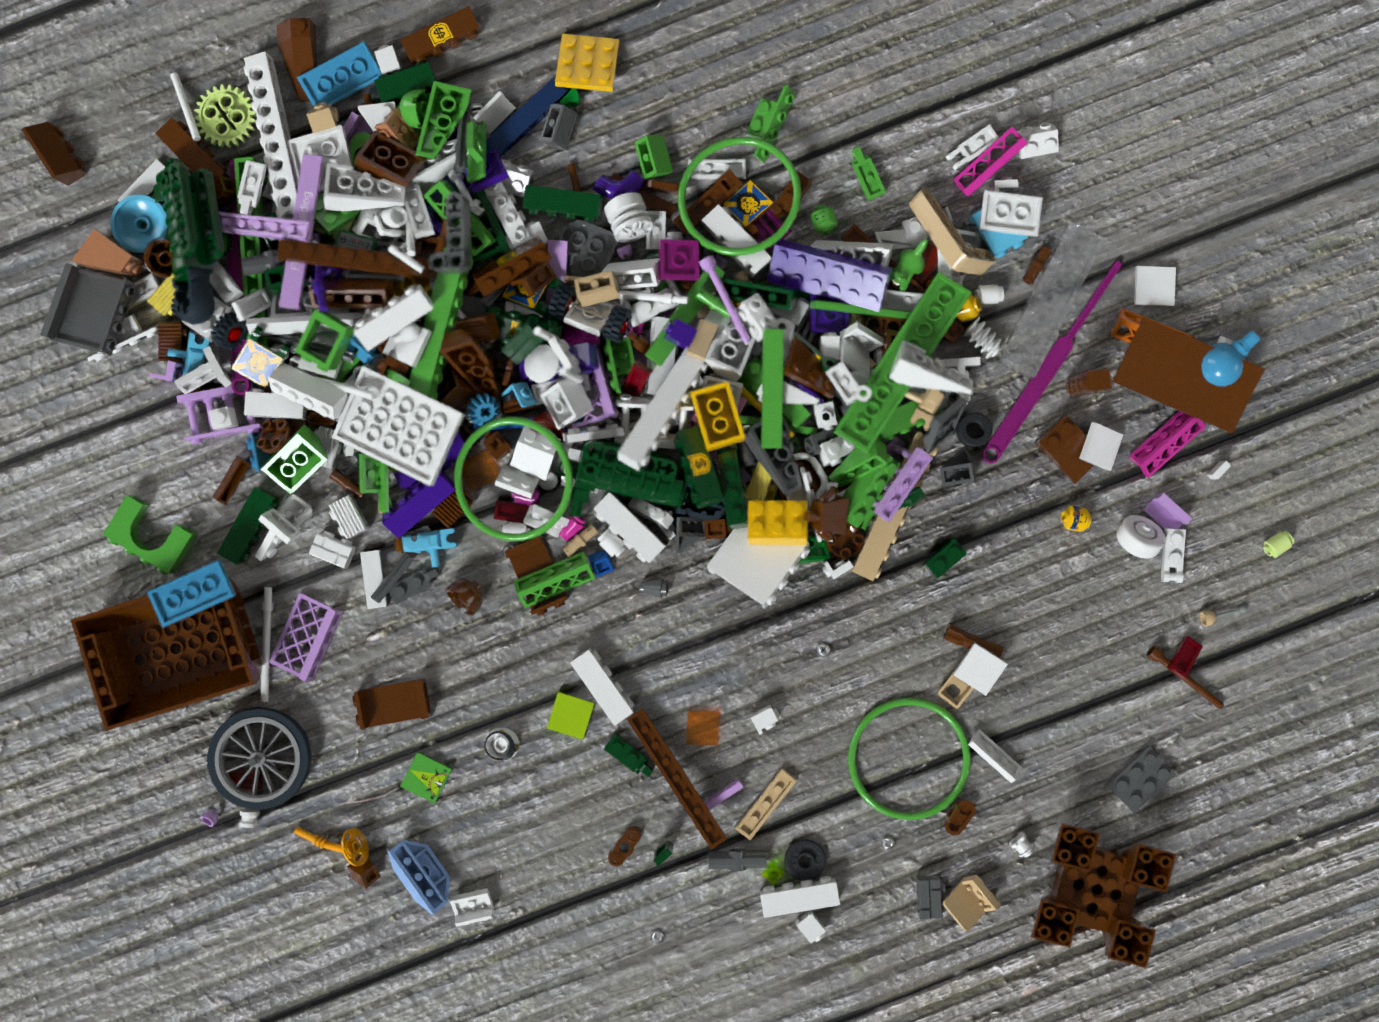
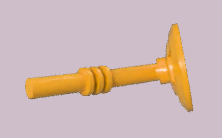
M299 826L294 831L295 834L313 842V845L321 849L326 848L343 853L346 860L353 866H361L368 859L369 846L367 839L357 828H350L344 832L342 845L330 842L327 838L324 839L323 836L315 835ZM350 834V839L345 841L347 835ZM358 854H361V858L359 859V861L356 862L354 857H357Z

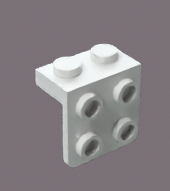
M856 322L840 332V359L849 369L853 371L862 370L870 375L869 352L882 346L884 338Z

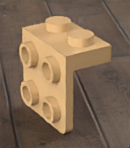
M977 875L964 877L943 901V906L964 931H970L985 912L997 910L1001 905L997 901L996 896L984 885V881Z

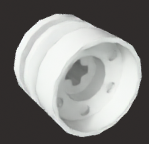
M633 192L619 195L609 201L604 207V212L608 222L611 224V230L617 242L626 243L638 240L647 235L653 228V223L649 213L646 211L643 198L639 193Z

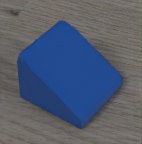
M604 549L589 555L590 564L597 578L615 570L608 553Z

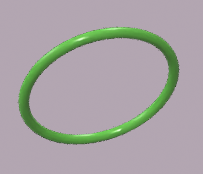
M752 137L724 139L702 150L686 168L678 191L679 213L690 235L707 249L730 256L754 254L775 244L792 226L801 202L799 176L790 159L771 143ZM732 145H752L774 154L788 170L793 185V203L784 224L765 241L743 248L724 247L703 237L693 226L686 209V189L696 167L713 152Z
M504 417L482 425L466 440L456 460L454 485L462 510L477 528L501 540L523 541L542 535L560 520L571 498L573 471L566 449L549 429L530 419ZM503 425H522L540 432L558 451L565 471V490L558 509L546 523L524 533H505L483 523L471 510L463 491L462 470L470 448L484 433Z
M920 698L894 699L874 708L857 726L849 746V772L860 796L878 812L902 820L923 819L947 808L961 793L970 771V747L966 734L959 722L943 707ZM904 705L925 707L945 718L957 733L963 752L961 775L953 791L936 806L918 812H900L881 805L870 796L862 785L856 767L857 745L867 725L882 712Z

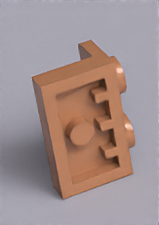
M398 108L393 109L384 122L376 124L374 127L378 132L411 150L414 149L420 139L414 128L410 127L403 120Z

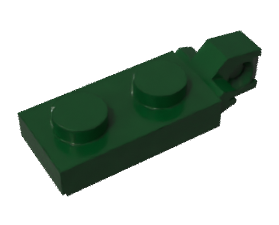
M615 733L604 747L606 752L637 774L641 771L648 777L652 774L654 769L647 765L649 760L645 758L646 756Z

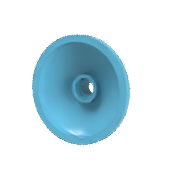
M128 196L121 200L112 212L110 223L112 234L123 248L136 253H144V249L150 241L159 237L166 238L168 226L165 223L166 212L160 203H155V199L149 196ZM146 222L147 227L143 229L142 225Z

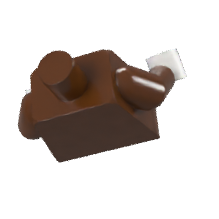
M828 482L826 492L819 499L811 502V510L804 512V520L810 522V528L816 529L818 536L830 542H833L834 533L846 535L849 498L837 495L839 494L837 489L839 484L836 482Z

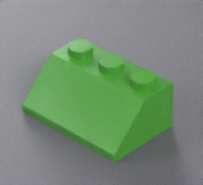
M304 424L288 439L287 443L279 451L275 452L266 461L261 470L291 495L328 460V456L319 437Z

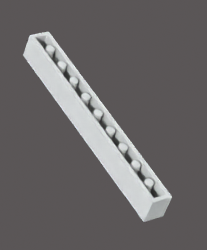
M714 309L710 310L704 319L719 325L713 341L732 322L731 317L727 319ZM685 348L618 452V460L638 471L642 466L645 467L650 459L649 454L652 450L655 451L658 448L660 437L662 434L666 435L670 428V421L672 418H677L680 413L679 407L682 403L685 404L688 401L690 390L692 387H697L700 381L699 376L709 368L705 361L686 355L688 348Z

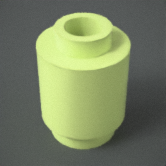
M1287 531L1278 532L1264 542L1263 549L1268 556L1277 558L1292 547L1294 539Z

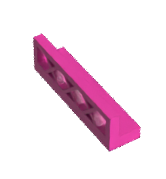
M1011 127L953 181L969 197L1022 150L1028 142ZM1010 133H1013L1019 141L1013 146H1005V138ZM1003 141V146H997ZM994 148H1002V156L998 160H990V152ZM978 162H987V170L983 173H975V167ZM964 175H973L972 183L965 189L959 180Z
M1179 411L1132 452L1129 458L1149 478L1205 429L1206 426L1202 420ZM1197 422L1198 425L1191 430L1192 426ZM1182 436L1181 441L1177 443L1178 438ZM1168 449L1167 453L1162 456L1163 452ZM1154 461L1153 465L1147 469V466Z

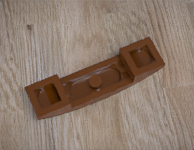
M730 169L687 209L688 216L695 228L701 224V220L718 204L721 206L742 185V182ZM679 214L672 222L686 236L689 232L685 228Z

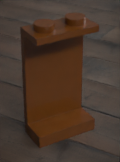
M542 536L504 551L506 557L510 559L518 579L553 564ZM545 587L543 591L548 592L553 587ZM566 591L530 606L532 610L530 611L531 615L537 613V616L547 613V608L554 606L556 609L565 605V600L569 599ZM529 594L526 595V598L529 600L534 598L535 595Z
M425 678L358 690L354 692L352 697L353 705L357 707L358 713L356 714V723L360 726L361 730L412 719H426L432 716Z

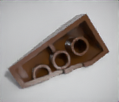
M291 18L276 26L277 45L298 100L300 102L310 101L297 77L317 67L315 24L310 18Z
M462 329L446 333L440 352L478 394L483 396L484 393H487L489 397H499L501 393L483 349Z

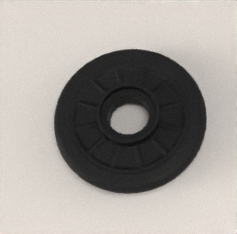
M809 839L798 840L791 844L785 853L784 863L786 870L797 880H814L825 869L826 854L817 842ZM807 855L811 858L808 865L800 863L802 856Z

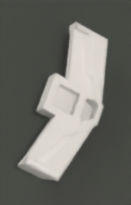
M947 206L942 210L953 224V220L949 208ZM917 217L903 221L901 223L902 230L874 233L877 243L894 244L893 250L915 249L924 239L931 240Z

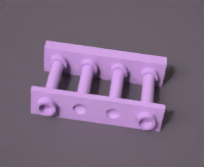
M251 382L249 392H252V389H256L254 382ZM237 384L236 390L243 392L247 384ZM232 386L176 396L177 403L185 405L188 409L192 436L184 437V441L192 442V445L204 443V439L242 432L255 434L260 432L259 429H262V424H256L255 417L247 416L248 426L221 431L213 430L208 411L215 409L214 402H216L215 399L217 398L225 400L226 407L234 408L232 399H234V395L238 394L232 390ZM203 401L206 404L211 429L210 433L200 434L195 409L196 402Z
M896 435L894 439L886 443L887 454L894 459L900 454L908 458V461L903 468H897L895 474L898 476L892 485L887 483L884 488L887 492L881 501L877 499L873 504L876 507L873 512L888 523L933 459L919 447L914 452L905 449L906 443Z

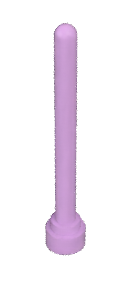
M708 256L699 262L702 270L709 273L743 342H749L750 337L715 270L716 261L714 257Z

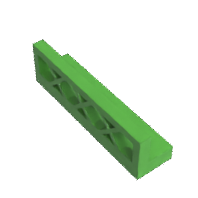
M440 180L424 195L443 220L446 219V198L450 193L456 192L447 180ZM436 190H439L443 195L442 203L435 202L431 197ZM470 211L471 230L475 233L471 234V236L478 237L483 243L476 250L471 245V253L475 257L487 246L492 245L496 239L477 216Z
M583 551L514 580V585L523 606L527 608L594 580L595 575ZM586 570H587L588 573H589L588 575H586V576H584V577H579V576H578L579 573H581V572H583V571H586ZM564 579L570 580V582L565 585L560 584L561 581ZM545 587H553L548 592L543 591ZM529 594L535 595L534 598L527 601L524 596Z

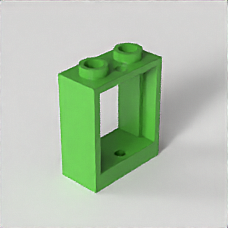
M315 309L295 352L299 353L303 360L317 364L316 367L322 371L336 370L354 334V327L327 311L322 312ZM321 322L340 333L327 361L308 350Z

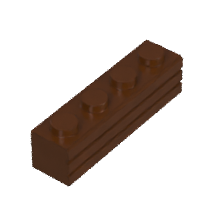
M236 456L212 497L216 501L227 505L251 464L247 460Z

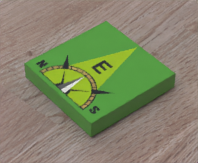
M418 751L400 787L432 803H436L452 768Z

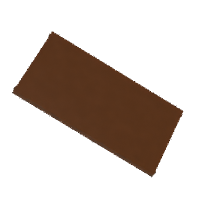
M1143 317L1112 382L1233 434L1265 369L1242 359L1243 371L1237 381L1228 386L1213 385L1203 376L1202 361L1205 355L1215 347Z

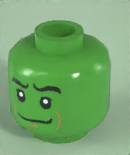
M825 204L815 207V211L810 215L815 232L826 235L835 231L838 221L834 209L826 207Z

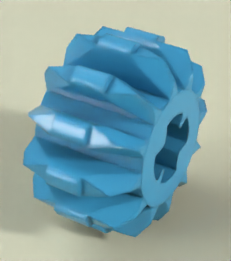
M484 393L483 396L477 394L476 399L470 398L472 404L466 405L469 409L466 412L467 416L471 417L470 421L472 423L477 422L478 426H482L483 423L486 424L490 420H495L494 415H500L499 411L496 410L499 408V404L495 402L496 399L493 396L489 397L487 393Z

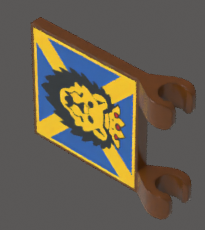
M751 179L722 204L754 239L758 238L760 233L753 223L768 210L778 219L783 216L780 206L774 203Z

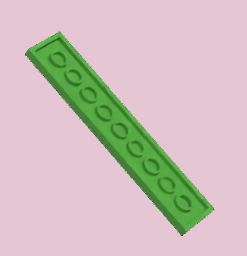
M940 272L937 273L864 386L869 387L871 390V398L866 402H861L858 399L854 401L835 429V434L866 454L869 452L911 387L903 383L899 384L890 378L891 367L902 341L904 340L926 351L925 355L930 357L972 292ZM865 390L860 392L861 397H865L867 395V391Z

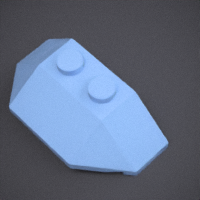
M402 840L388 851L394 872L419 905L434 915L448 903L450 876L428 845Z

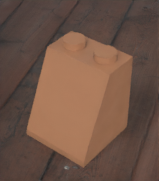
M96 229L91 232L72 259L73 262L90 269L130 277L139 275L143 271L145 263L144 260L133 252L123 248L115 239Z

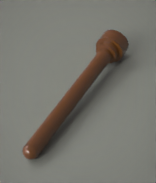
M1153 645L1146 654V657L1151 661L1160 662L1166 668L1171 662L1164 656L1163 650L1157 645ZM1189 675L1184 679L1179 677L1218 709L1224 707L1222 701Z

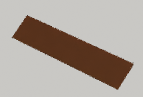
M614 172L611 179L619 181L624 179V177ZM644 188L637 192L642 196L645 206L654 211H666V217L668 219L671 218L676 208L675 205Z

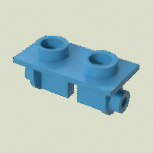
M353 334L347 346V349L353 352L356 348L358 349L356 357L364 364L371 365L375 360L373 358L381 354L376 346L367 351L355 334Z
M261 432L255 433L256 437H253V433H250L248 435L249 438L246 439L247 448L252 452V457H250L251 468H255V472H259L260 468L270 458L269 453H261L262 449L257 447V441Z

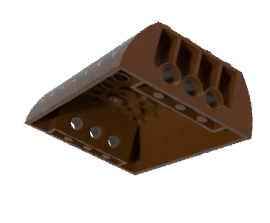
M230 577L229 580L236 596L164 628L148 595L70 619L105 732L252 686L259 681L262 660L240 590ZM212 631L218 636L216 642H212L209 639V634ZM175 643H178L181 646V652L179 654L173 651V645ZM139 654L145 658L143 665L137 663V656Z

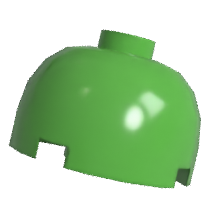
M425 89L408 91L403 95L398 105V110L401 112L403 120L410 127L422 129L430 94L425 93Z

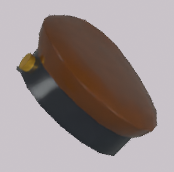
M515 393L501 399L502 411L506 413L526 411L535 407L522 408Z

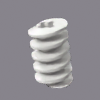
M979 316L966 329L964 337L971 335L969 342L971 343L976 340L977 342L974 347L982 346L980 353L987 351L988 353L985 358L988 359L994 357L1006 343L1000 345L1001 338L994 340L996 333L989 334L991 327L984 329L986 322L978 323Z

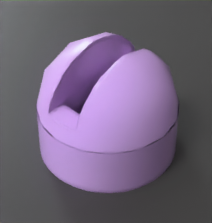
M208 810L201 816V820L207 826L213 827L218 820V813L214 810Z

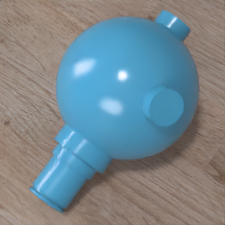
M1251 330L1242 339L1235 340L1232 344L1216 343L1210 345L1215 348L1209 351L1202 361V373L1205 379L1216 386L1233 384L1242 374V359L1245 360L1244 358L1249 355L1250 349L1261 339Z

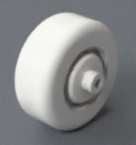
M1139 515L1126 517L1116 532L1118 542L1126 551L1134 556L1145 559L1157 556L1166 541L1164 532L1155 522Z

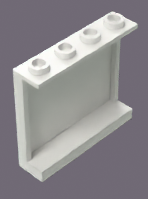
M748 527L733 529L707 565V569L713 575L717 574L762 604L763 608L766 609L768 605L771 606L777 598L775 595L779 589L783 590L788 583L786 579L789 575H793L797 571L801 558L805 559L809 554V542L808 545H749L747 538Z

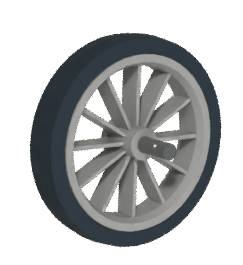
M263 707L246 709L228 718L215 732L207 754L208 772L218 792L231 803L253 810L273 808L291 799L305 783L312 760L310 742L300 724L282 711ZM250 723H263L259 748L250 728ZM267 724H271L279 728L280 731L269 745L264 748ZM243 726L246 729L253 749L233 735ZM284 732L292 744L270 752V747ZM230 738L251 755L225 752ZM293 746L295 761L272 758V754ZM225 755L249 759L248 762L229 770L225 766ZM270 762L294 765L290 778L280 772ZM249 764L251 766L250 769L236 785L228 772ZM256 767L253 791L250 793L239 786ZM260 768L270 793L257 794ZM267 768L286 782L280 789L275 791Z

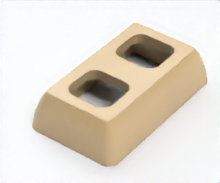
M952 673L938 691V695L957 709L974 688L964 683ZM951 684L956 685L960 689V693L956 698H952L946 693Z

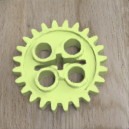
M221 84L220 90H218V88L213 86L214 92L211 93L209 90H206L208 96L201 95L203 102H196L200 106V109H194L199 114V116L194 117L199 122L196 124L197 128L201 129L199 134L205 136L204 139L208 142L211 141V144L214 146L218 143V146L221 148L225 144L228 148H231L232 143H234L238 147L239 140L245 143V136L251 138L249 130L255 131L252 124H256V120L253 119V117H256V113L252 111V104H250L253 100L247 97L248 94L246 92H241V89L238 87L234 89L231 85H228L226 89ZM231 99V104L225 107L226 101ZM216 103H219L221 109L227 113V117L234 124L236 130H233L231 124L225 120V116L218 109ZM216 110L215 116L210 118V113ZM239 115H243L242 120L240 122H236V118ZM227 126L226 132L221 134V128Z

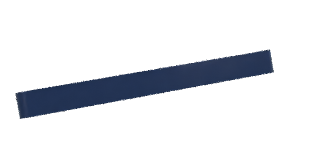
M556 76L551 79L486 139V153L496 149L500 158H502L548 115L549 108H551L550 105L560 104V101L572 88L555 86ZM463 172V182L466 188L468 189L470 187V184L467 180L465 173ZM447 175L443 180H447L452 188L461 194L456 183ZM436 190L431 195L435 202L439 198L442 199L443 196L439 190ZM423 197L428 214L432 213L436 218L438 216L437 211Z

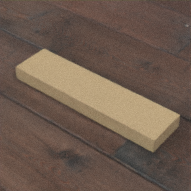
M781 768L736 825L735 829L751 840L794 786L797 779Z

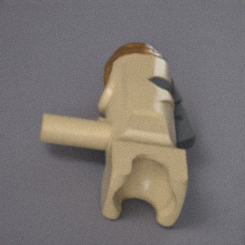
M926 388L925 394L919 395L908 390L905 397L919 403L910 423L915 424L919 418H923L926 421L924 430L928 431L930 422L935 417L937 411L946 408L950 391Z

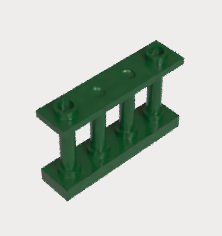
M484 190L476 193L471 192L470 196L472 200L477 199L481 202L479 206L485 211L476 216L479 220H486L489 226L487 230L496 239L497 245H495V248L482 252L475 257L473 256V265L496 255L503 256L511 251ZM437 199V203H442V199ZM471 236V244L480 241L478 237ZM460 239L457 241V246L461 243ZM473 268L469 270L468 275L472 273Z

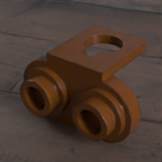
M961 800L958 803L954 802L944 816V827L949 834L959 835L974 816L975 806L971 801Z

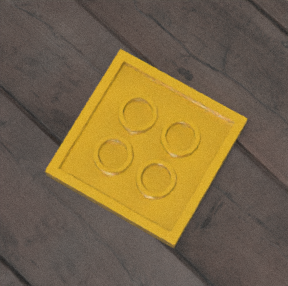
M562 33L555 86L613 92L619 39Z

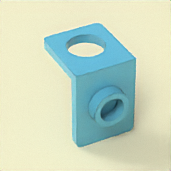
M527 382L511 384L501 394L502 397L515 393L522 408L537 404Z

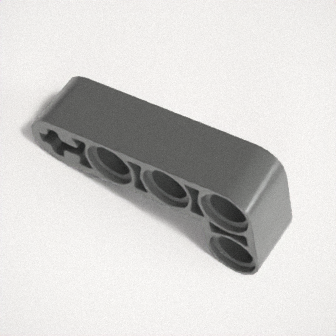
M452 192L446 198L447 252L434 253L429 258L431 269L441 274L464 273L471 267L470 201L461 194ZM461 219L460 225L456 227L457 221ZM461 239L460 245L457 246V241ZM461 258L462 262L457 266V261ZM443 260V265L439 267L440 261Z

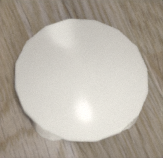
M548 345L537 346L525 358L524 362L526 375L530 380L539 384L550 380L561 368L559 358L552 347Z

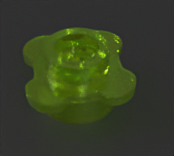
M770 862L767 869L762 871V877L767 878L772 885H776L785 872L782 868L777 867L775 862Z

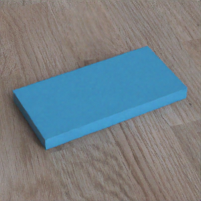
M364 41L297 77L314 107L315 104L321 102L333 105L370 85L383 74Z
M217 560L147 591L163 628L236 596L221 560Z

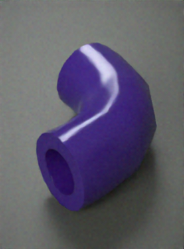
M632 170L624 179L619 181L612 180L603 174L595 183L593 190L608 199H613L625 193H637L645 185L646 181Z

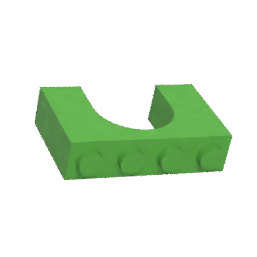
M126 495L103 535L108 537L107 540L110 543L123 546L124 551L128 554H136L141 557L140 561L156 566L158 572L164 575L175 573L198 534L184 525H175L161 547L155 550L145 547L138 538L137 528L149 504L134 495Z

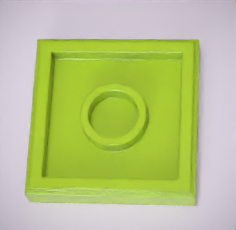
M558 691L547 729L583 740L595 702Z

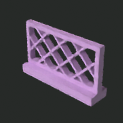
M597 344L595 346H597L598 369L592 370L593 376L590 380V385L597 389L598 394L595 400H590L593 402V408L595 409L596 405L601 406L604 414L596 417L592 415L593 411L586 415L583 422L577 424L574 421L571 423L572 428H583L608 418L614 419L619 417L600 347Z
M299 593L269 663L298 676L299 679L305 682L313 681L343 611L324 604L308 595ZM305 599L308 601L311 609L302 612L300 604ZM321 607L326 609L327 612L324 618L318 619L316 609ZM312 611L315 621L307 624L304 614ZM300 616L303 626L295 629L293 625L294 618ZM316 624L318 629L317 635L311 637L308 627ZM304 629L307 639L299 642L296 632ZM292 634L295 644L287 647L285 639L287 635ZM309 642L310 651L303 654L300 644ZM297 647L299 657L291 659L288 649ZM284 651L288 661L284 663L276 661L279 653ZM301 659L303 664L300 672L295 670L293 662Z

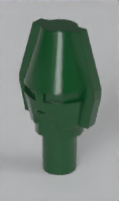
M920 486L910 491L899 509L903 507L909 508L917 504L925 496Z

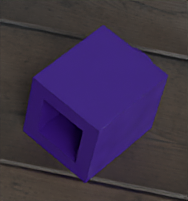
M675 319L672 322L669 321L666 325L664 338L685 349L690 347L698 330L679 319Z

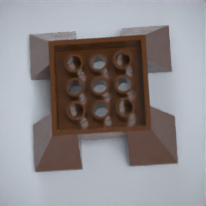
M1061 823L1051 859L1052 862L1058 863L1051 893L1040 901L1031 938L1070 948L1075 927L1080 925L1102 931L1107 958L1147 968L1157 930L1133 918L1132 913L1140 885L1167 892L1177 854L1138 843L1121 853L1097 846L1100 833ZM1104 865L1103 870L1097 872L1098 867ZM1080 879V883L1077 886H1073L1074 881ZM1096 884H1099L1098 889L1092 891V887ZM1117 889V893L1111 896V892ZM1090 903H1094L1091 909H1087Z

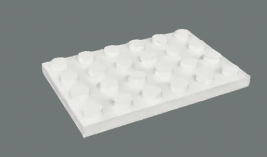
M362 366L354 387L376 392V399L372 400L350 394L332 438L429 486H434L465 414L397 383L370 368Z

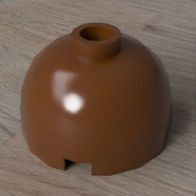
M165 237L153 239L144 249L146 266L153 274L159 277H171L173 273L171 263L173 258L169 250L170 240Z
M459 579L445 589V591H448L446 594L459 609L461 607L465 608L467 611L464 613L470 617L480 609L483 603V595L480 591L482 587L475 580L471 582L468 579Z

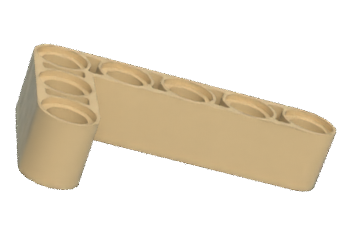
M922 188L909 202L910 208L953 270L982 275L995 262L994 256L989 251L969 247L965 244L934 196L928 190Z

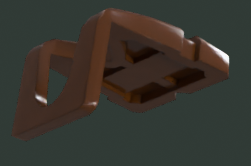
M509 357L507 358L509 360L504 378L494 375L495 380L503 382L502 385L505 386L511 385L517 365ZM497 360L493 361V363L506 365L505 362Z

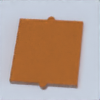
M489 450L467 458L464 461L462 478L465 479L469 491L495 482L499 475L496 467L497 463L494 462Z
M704 709L701 711L687 710L686 744L700 745L701 747L704 745H718L719 712L705 711Z

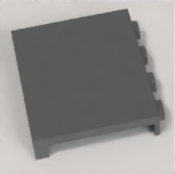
M65 263L40 335L51 341L111 356L116 348V341L122 330L125 315L128 313L136 284L127 278L121 280L78 269L72 264Z

